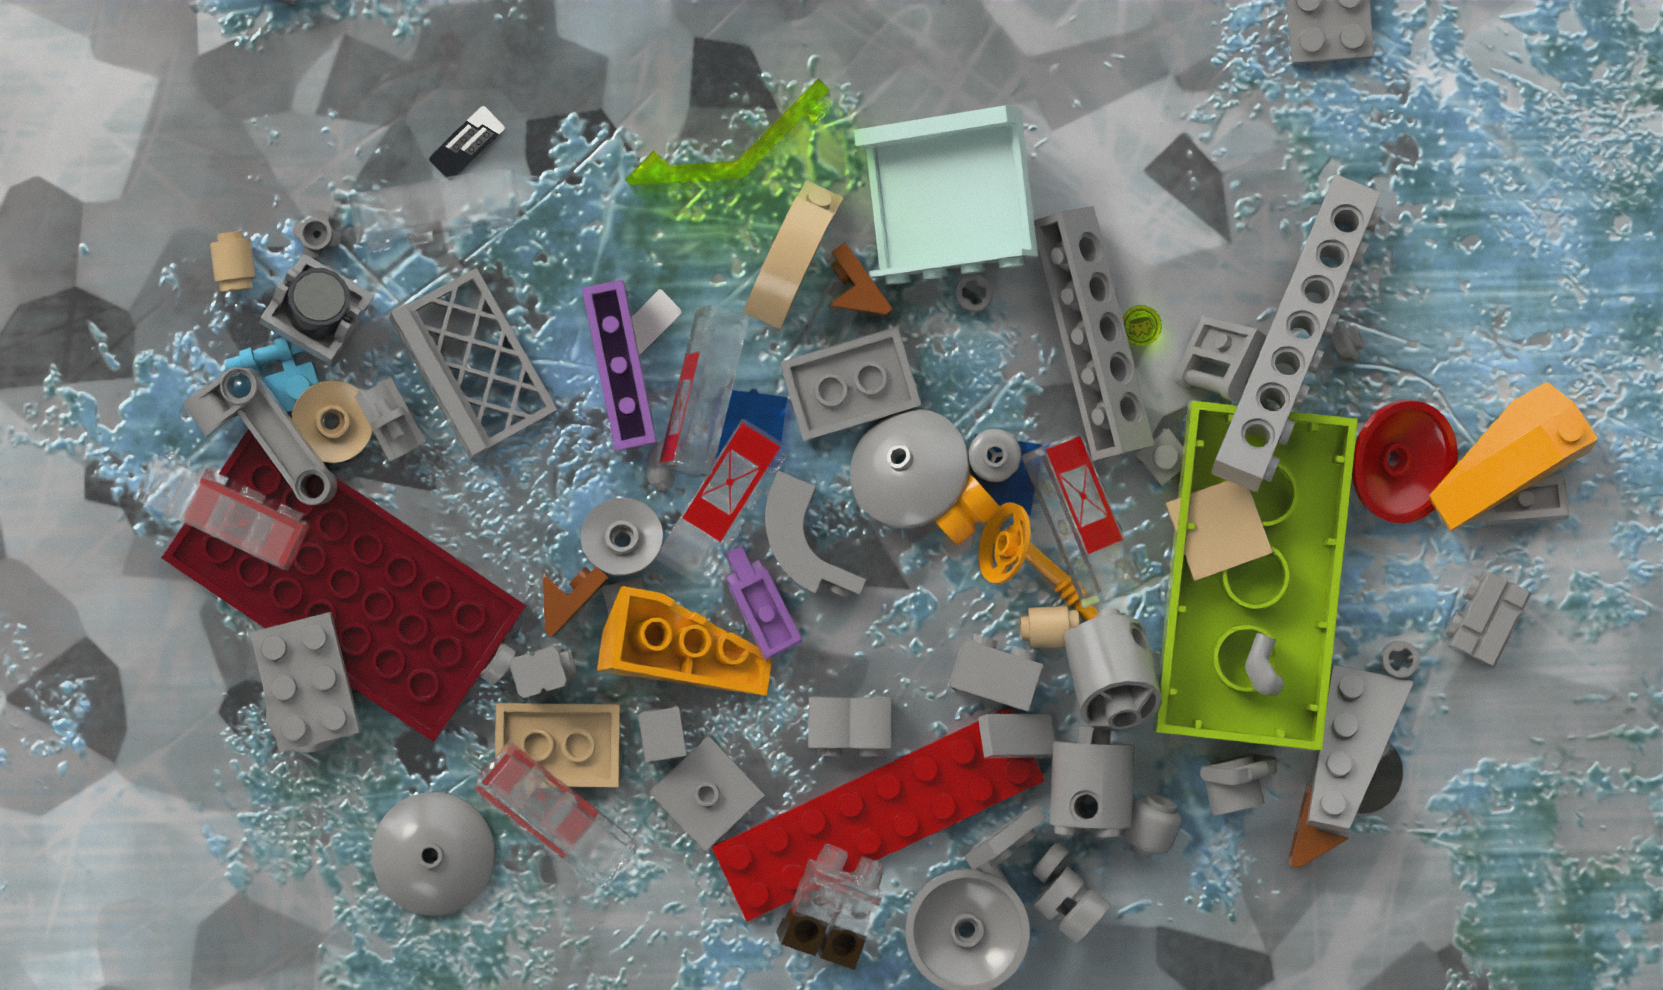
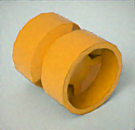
M969 472L967 484L958 501L935 522L957 546H960L975 532L974 524L976 522L986 523L1001 507Z

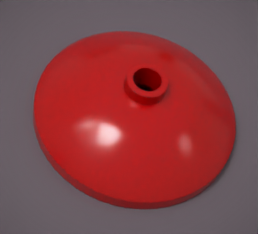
M1399 400L1380 408L1368 419L1355 442L1352 481L1360 502L1371 514L1388 522L1404 524L1418 521L1435 510L1428 497L1458 462L1456 438L1446 417L1435 407L1427 403L1415 400Z

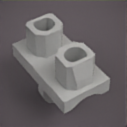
M392 377L355 396L389 462L427 443Z

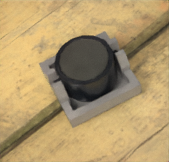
M303 253L294 268H289L283 283H279L272 301L260 317L259 324L331 365L372 303L374 295Z

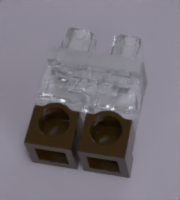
M825 844L816 861L809 859L786 917H782L776 933L781 945L816 956L818 952L821 959L855 970L875 917L877 906L880 905L883 898V893L879 886L884 868L878 861L861 857L855 874L842 871L848 857L847 852L839 847Z

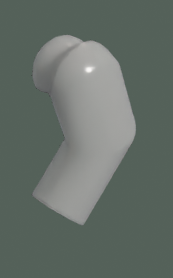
M676 429L671 434H677L679 431ZM681 434L679 435L675 456L689 445ZM665 438L649 451L646 470L648 482L660 491L668 490L675 481L674 475L670 472L671 461L659 463Z
M1257 633L1245 662V671L1256 691L1262 695L1275 696L1283 688L1282 677L1276 675L1269 662L1276 640Z

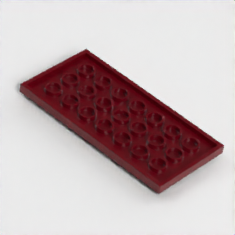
M248 428L213 482L305 525L286 566L189 520L185 521L161 558L264 628L332 612L350 686L432 742H435L527 605L336 476L337 491L331 501L316 505L302 503ZM316 474L312 475L306 484L308 493L314 498L319 497L324 491V482ZM225 496L212 526L240 523L241 519L227 496ZM229 496L241 518L246 519L247 522L274 518ZM276 520L247 524V528L262 549ZM240 524L216 527V529L259 549L247 529L240 526Z

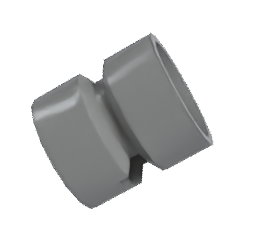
M1065 866L1050 881L1032 904L1049 921L1059 920V930L1075 944L1080 942L1090 932L1111 905L1094 889L1085 890L1084 880L1068 866ZM1067 897L1075 901L1069 909L1063 903Z

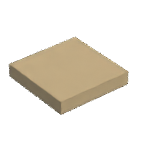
M1225 481L1190 494L1187 523H1195V530L1186 529L1184 557L1193 581L1273 553L1250 489L1230 481ZM1181 497L1165 503L1176 534Z

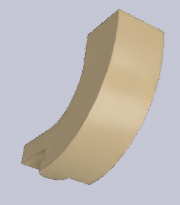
M808 180L805 181L765 259L744 308V313L781 329L795 302L813 258L843 200L842 196Z

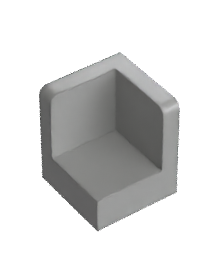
M680 706L641 712L638 715L645 762L688 755Z

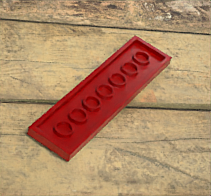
M1010 706L993 714H1013ZM978 720L712 846V849L747 922L1045 780L1034 758H984Z

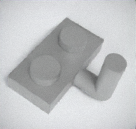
M1038 805L1033 806L1013 818L990 837L976 844L964 858L973 870L980 867L982 871L993 874L1008 884L1010 881L998 864L1012 855L1008 848L1012 844L1019 848L1037 835L1033 828L1046 819L1045 815Z

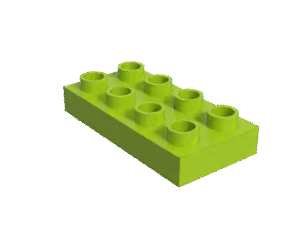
M1190 401L1187 409L1178 498L1181 497L1177 534L1174 530L1158 675L1162 704L1154 715L1152 731L1322 751L1358 419L1291 411L1288 420L1295 422L1286 446L1278 443L1273 453V456L1279 458L1280 461L1271 482L1263 479L1258 492L1250 490L1273 553L1193 581L1184 557L1186 529L1195 530V523H1187L1190 494L1228 481L1211 474V471L1238 406ZM1250 435L1245 437L1248 444L1253 447L1259 448L1266 445L1259 436ZM1257 633L1276 640L1269 662L1276 675L1282 677L1283 688L1275 696L1262 695L1256 691L1245 671V662Z

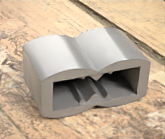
M809 697L808 747L817 748V756H842V748H858V756H883V748H891L892 698Z

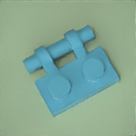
M283 337L275 339V344L254 351L250 347L239 351V356L225 360L227 370L234 367H244L256 370L261 374L259 366L280 359L284 371L262 378L287 414L292 413L297 399L306 389L320 382L314 362L311 361L297 366L294 354L305 350ZM249 378V382L234 387L236 394L241 398L247 396L251 390Z

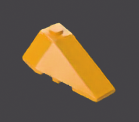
M1545 382L1512 401L1428 498L1451 532L1590 453L1598 438L1577 405L1550 383Z
M626 586L620 588L602 632L597 671L633 678L767 696L772 657L764 660L756 645L707 621L706 617L697 612L689 611L663 593Z

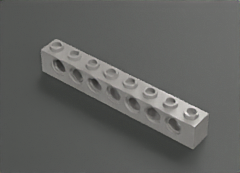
M1337 174L1334 175L1217 454L1211 474L1255 492H1258L1263 479L1271 482L1280 461L1279 458L1273 456V453L1278 443L1285 446L1295 424V422L1288 420L1293 407L1301 410L1310 386L1303 384L1307 371L1316 373L1325 351L1317 348L1322 335L1331 337L1339 318V314L1332 312L1337 300L1346 301L1354 279L1347 277L1351 265L1360 267L1369 245L1362 242L1366 229L1372 232L1375 231L1383 209L1376 206L1381 194L1380 191ZM1339 222L1347 223L1354 231L1349 233L1342 232L1335 224ZM1324 257L1332 258L1337 261L1339 266L1329 268L1320 259ZM1311 292L1318 293L1325 302L1313 303L1308 300L1305 294ZM1302 328L1308 332L1310 337L1299 339L1292 334L1291 329ZM1281 363L1288 364L1295 370V373L1284 375L1277 370L1276 365ZM1265 399L1274 400L1279 404L1280 410L1269 411L1262 406L1260 401ZM1250 435L1259 436L1266 445L1259 448L1253 447L1248 444L1245 437Z

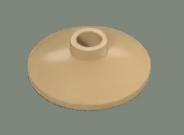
M329 380L310 386L299 396L292 410V421L322 462L337 463L353 458L365 448L373 432L355 398L356 395L362 392L353 385L342 381ZM329 413L334 414L338 419L337 426L333 429H327L323 424L324 417Z

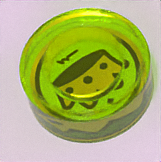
M1134 306L1127 310L1122 317L1128 342L1133 346H1148L1161 333V318L1149 306Z

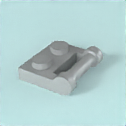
M1202 316L1174 374L1175 383L1179 387L1189 390L1198 387L1221 394L1226 400L1239 402L1246 387L1245 381L1259 356L1267 336L1251 327ZM1205 361L1228 367L1224 378L1201 372L1199 368L1202 362Z

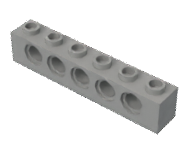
M1094 206L1061 211L1034 220L1035 235L1093 461L1155 446Z

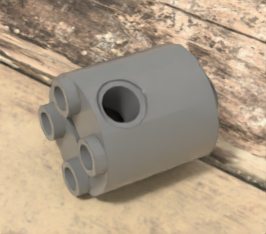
M1107 608L1098 612L1095 618L1065 632L1066 654L1081 718L1088 726L1106 731L1124 730L1146 722L1157 713L1162 704V696L1146 630L1139 620L1121 615L1120 611L1116 608Z
M1078 726L1077 741H1053L1049 824L1055 825L1054 834L1079 835V833H1085V828H1096L1095 836L1120 837L1125 835V829L1132 828L1135 745L1110 743L1111 731L1098 730L1090 726ZM1088 795L1093 796L1098 802L1099 808L1095 816L1090 815L1085 809L1084 802Z

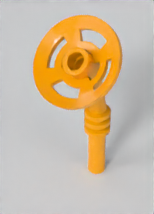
M1011 502L1001 505V509L986 522L980 538L978 561L983 577L991 583H1006L1015 576L1024 560H1026L1055 585L1053 590L1056 593L1061 592L1059 597L1062 600L1067 599L1065 604L1068 607L1073 606L1075 610L1078 609V613L1085 621L1095 618L1099 611L1085 596L1087 592L1085 588L1079 589L1080 582H1073L1075 578L1073 574L1067 575L1030 542V521L1025 509L1021 505ZM1013 516L1014 525H1010L1004 531H1001V525L1005 520ZM994 544H995L994 556H995V561H996V563H997V566H996V567L994 566V563H993V546H994ZM1015 565L1009 572H1007L1009 566Z

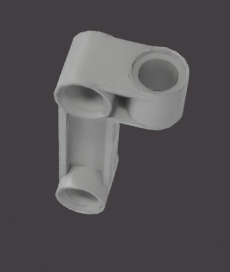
M234 367L212 383L196 391L183 402V406L206 438L225 422L239 415L302 503L308 505L325 504L335 496L337 491L335 476L321 461L265 384L262 375L256 370ZM244 374L251 381V390L247 396L241 398L234 390V383L240 375ZM315 474L320 476L324 482V491L317 498L312 497L306 489L308 479Z

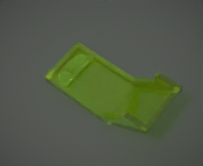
M818 78L737 161L669 165L653 150L625 179V182L634 194L745 187L808 122L815 126L829 112L830 89Z

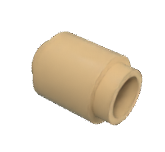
M242 231L217 234L218 242L210 243L214 280L215 283H219L220 292L252 289V278H256L251 238H242Z
M1067 606L1028 608V616H1020L1021 641H1029L1030 649L1065 647V632L1079 626L1078 609L1068 610Z

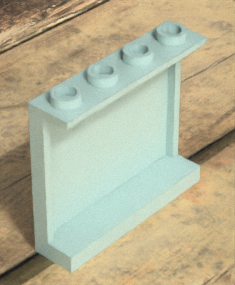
M1005 105L854 130L855 146L864 147L867 152L880 269L869 271L870 277L885 278L886 285L909 283L910 275L923 273V279H938L948 277L947 269L961 268V274L979 273L986 271L985 264L999 262V268H1014L1024 266V258L1038 256L1021 108Z

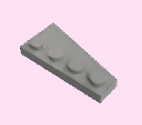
M1336 665L1332 666L1322 751L1318 750L1306 825L1344 833L1349 831L1414 681Z

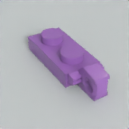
M742 546L724 553L733 572L725 577L729 584L728 588L764 660L803 642L767 568H763L759 560L750 563Z

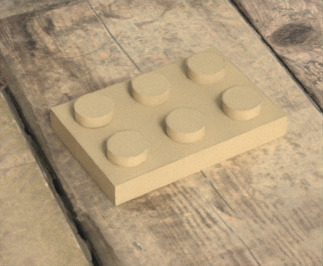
M496 703L495 763L509 746L513 745L565 787H619L620 704ZM531 766L513 786H538ZM533 767L540 786L558 787Z

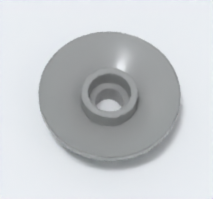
M614 498L602 502L587 515L581 529V545L588 561L594 567L597 566L603 573L613 576H629L645 570L658 557L663 544L662 525L656 513L645 503L632 498ZM621 537L630 539V544L626 547H618L615 543Z

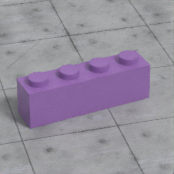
M623 280L584 287L582 291L615 451L621 452L658 444L625 283Z

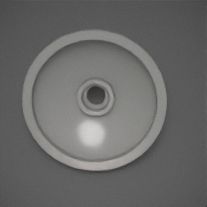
M909 409L884 417L867 430L855 448L850 465V482L853 494L863 510L873 519L884 525L895 528H915L929 524L947 513L962 495L970 472L968 447L960 431L947 418L933 411ZM901 454H906V459L902 463L896 464L897 457Z
M425 792L402 800L383 817L373 838L372 865L379 885L396 904L410 912L421 915H445L464 908L484 890L494 869L495 843L487 821L469 802L448 793ZM431 847L438 852V859L435 863L425 861L423 853L426 848Z
M960 869L934 878L920 890L908 911L905 936L912 961L920 973L934 985L944 990H991L1008 980L1021 965L1029 945L1030 926L1024 904L1017 893L1005 881L985 871ZM963 922H970L975 927L974 933L969 937H964L959 933V926Z

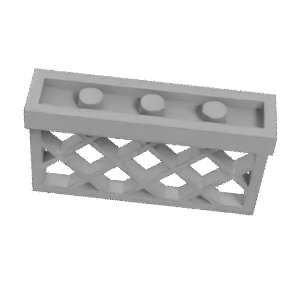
M477 268L407 306L405 304L391 312L389 317L391 323L470 460L558 410ZM472 280L481 294L477 310L454 304L457 289ZM452 292L449 302L439 299ZM484 301L491 314L482 312ZM430 303L447 308L442 329L424 325L417 311ZM452 310L475 316L470 337L446 331ZM480 318L497 322L501 329L498 345L474 339ZM430 333L439 335L437 346ZM444 337L467 343L462 365L444 360L440 353ZM504 338H506L511 349L502 347ZM472 345L495 351L490 373L466 367ZM500 353L518 359L522 366L518 381L494 375ZM450 369L460 371L457 381ZM464 373L488 379L482 401L464 395L460 388ZM525 373L532 385L522 383ZM492 381L516 387L510 409L487 403ZM520 389L537 393L545 408L532 415L516 411L515 407ZM470 404L480 407L478 417ZM485 408L508 415L504 430L491 438L488 437L481 425ZM513 416L523 419L510 427Z

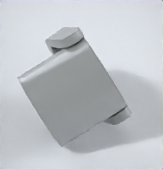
M1249 753L1201 766L1200 776L1205 783L1212 815L1240 811L1265 803L1259 779L1277 773L1276 758Z

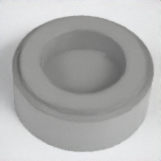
M501 643L489 663L480 673V677L495 685L509 668L511 658L515 657L516 651L505 643Z
M1055 843L1033 869V875L1045 883L1066 859L1070 851L1062 844Z

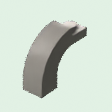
M778 470L768 494L765 510L767 538L776 560L796 583L815 594L823 579L830 582L827 590L847 599H850L852 592L860 595L867 579L821 560L813 553L806 541L804 518L816 486Z

